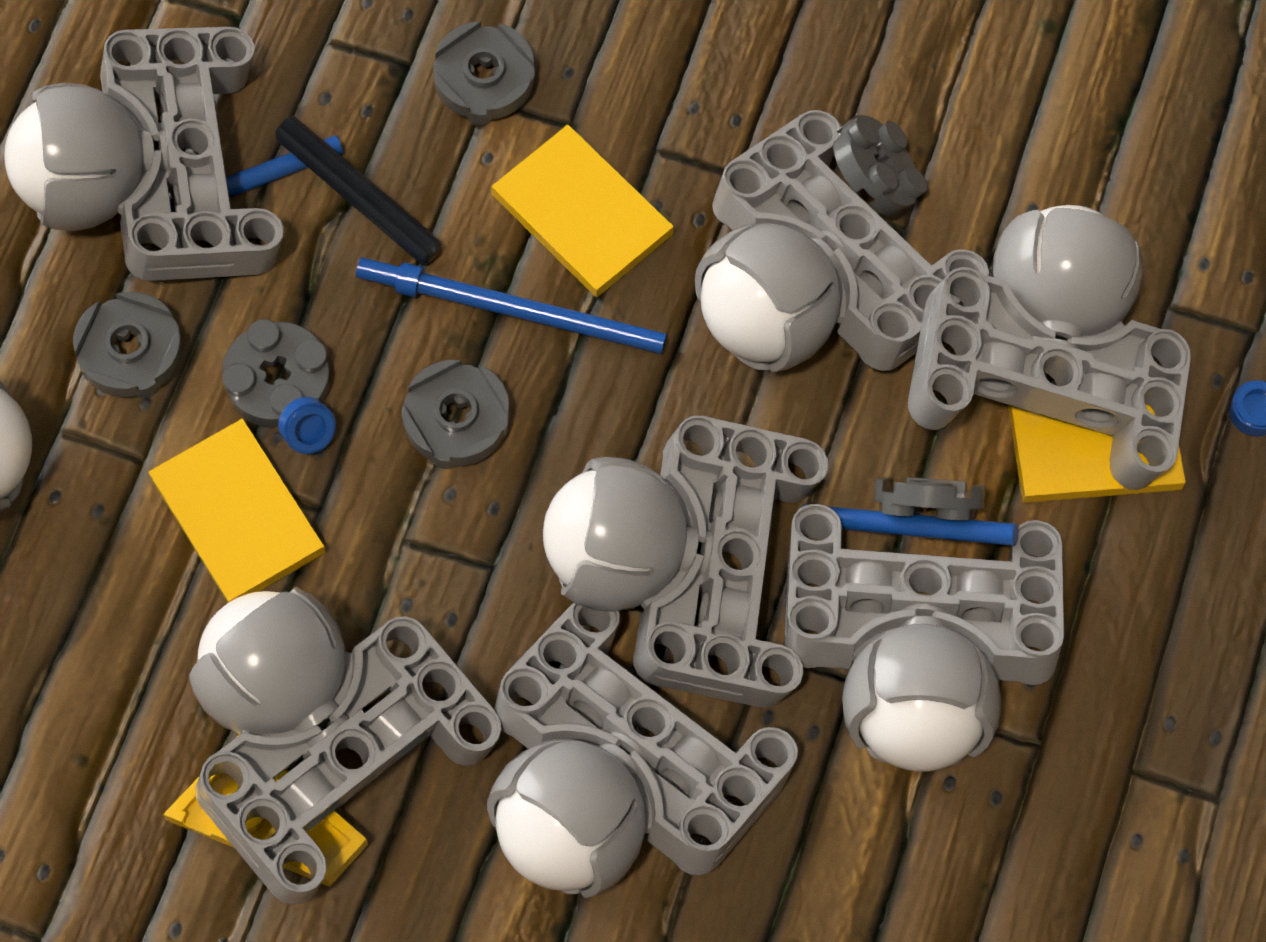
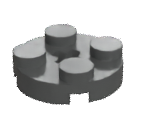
M481 22L463 24L449 32L438 45L435 53L436 60L433 65L436 92L450 110L466 117L472 124L486 125L493 119H499L513 113L526 102L534 90L535 72L532 49L519 32L507 25L498 23V28L491 26L481 27ZM480 63L486 68L493 64L496 68L493 70L492 77L480 79L475 77L474 65Z
M857 115L837 130V133H841V137L834 141L833 150L838 167L855 193L864 188L875 199L868 205L876 212L887 216L897 215L912 205L917 197L925 193L927 190L926 180L921 172L915 168L911 157L905 149L908 144L907 137L895 122L888 121L883 125L870 116Z
M140 292L116 294L117 299L109 300L100 305L99 301L96 302L80 317L73 335L74 351L82 375L96 389L112 396L152 397L160 390L161 385L172 377L182 357L183 344L181 333L170 310L157 298ZM130 334L137 335V343L140 348L130 354H121L119 347L115 345L117 340L126 341Z
M267 319L257 320L252 323L248 330L231 344L222 366L225 391L235 410L246 420L264 427H278L283 409L290 402L298 398L312 397L324 402L330 388L331 379L326 349L311 332L292 323L273 322ZM276 364L285 365V371L290 377L287 380L278 378L274 384H268L265 370Z
M461 360L440 361L419 372L408 387L409 393L404 400L402 408V419L406 436L417 452L432 460L435 466L439 468L451 469L456 466H465L479 462L492 454L508 435L510 408L506 389L492 371L481 365H478V369L472 365H462ZM454 402L458 408L468 406L471 411L465 414L466 420L463 422H448L444 419L447 415L446 406Z
M891 477L876 478L874 500L882 502V514L914 516L915 512H921V507L937 508L936 518L970 520V517L975 516V509L984 508L986 486L982 484L974 485L971 487V493H966V482L905 477V483L894 482V488H890Z

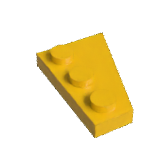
M283 771L273 780L277 782L284 775H286L288 771ZM221 773L209 778L211 788L219 794L231 795L239 790L236 780L230 775ZM198 777L163 815L166 821L233 847L199 805L195 791ZM335 811L307 832L326 859L327 869L322 884L329 887L368 846L367 838ZM255 817L245 822L247 831L254 838L264 840L275 835L274 827L267 819ZM292 861L282 866V868L311 879V873L303 863Z

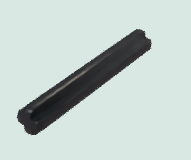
M289 116L279 125L275 134L277 141L416 261L421 265H428L437 257L442 249L440 240L298 118Z

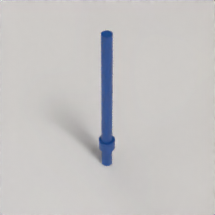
M361 257L356 270V278L395 287V293L417 298L420 293L662 354L666 341V333L424 273V267L404 262L399 267Z

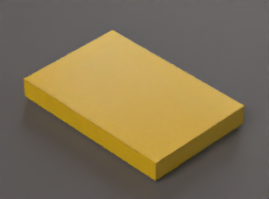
M566 125L491 186L492 196L596 298L673 235L674 226L569 125Z
M1145 403L1146 408L1155 415L1154 410ZM1008 405L1023 503L1182 490L1186 483L1179 445L1175 463L1166 472L1145 488L1139 490L1128 489L1115 480L1110 470L1112 435ZM1137 451L1140 459L1149 465L1146 457Z
M243 418L148 471L152 482L227 603L243 595L263 590L326 553L324 545Z

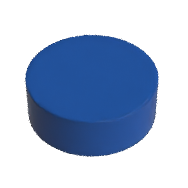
M1254 380L1244 383L1236 390L1230 402V419L1234 426L1244 434L1256 437L1266 435L1265 381Z
M302 397L290 402L283 409L278 427L281 437L294 451L302 454H312L324 449L331 442L335 434L336 422L334 415L323 402L312 397Z

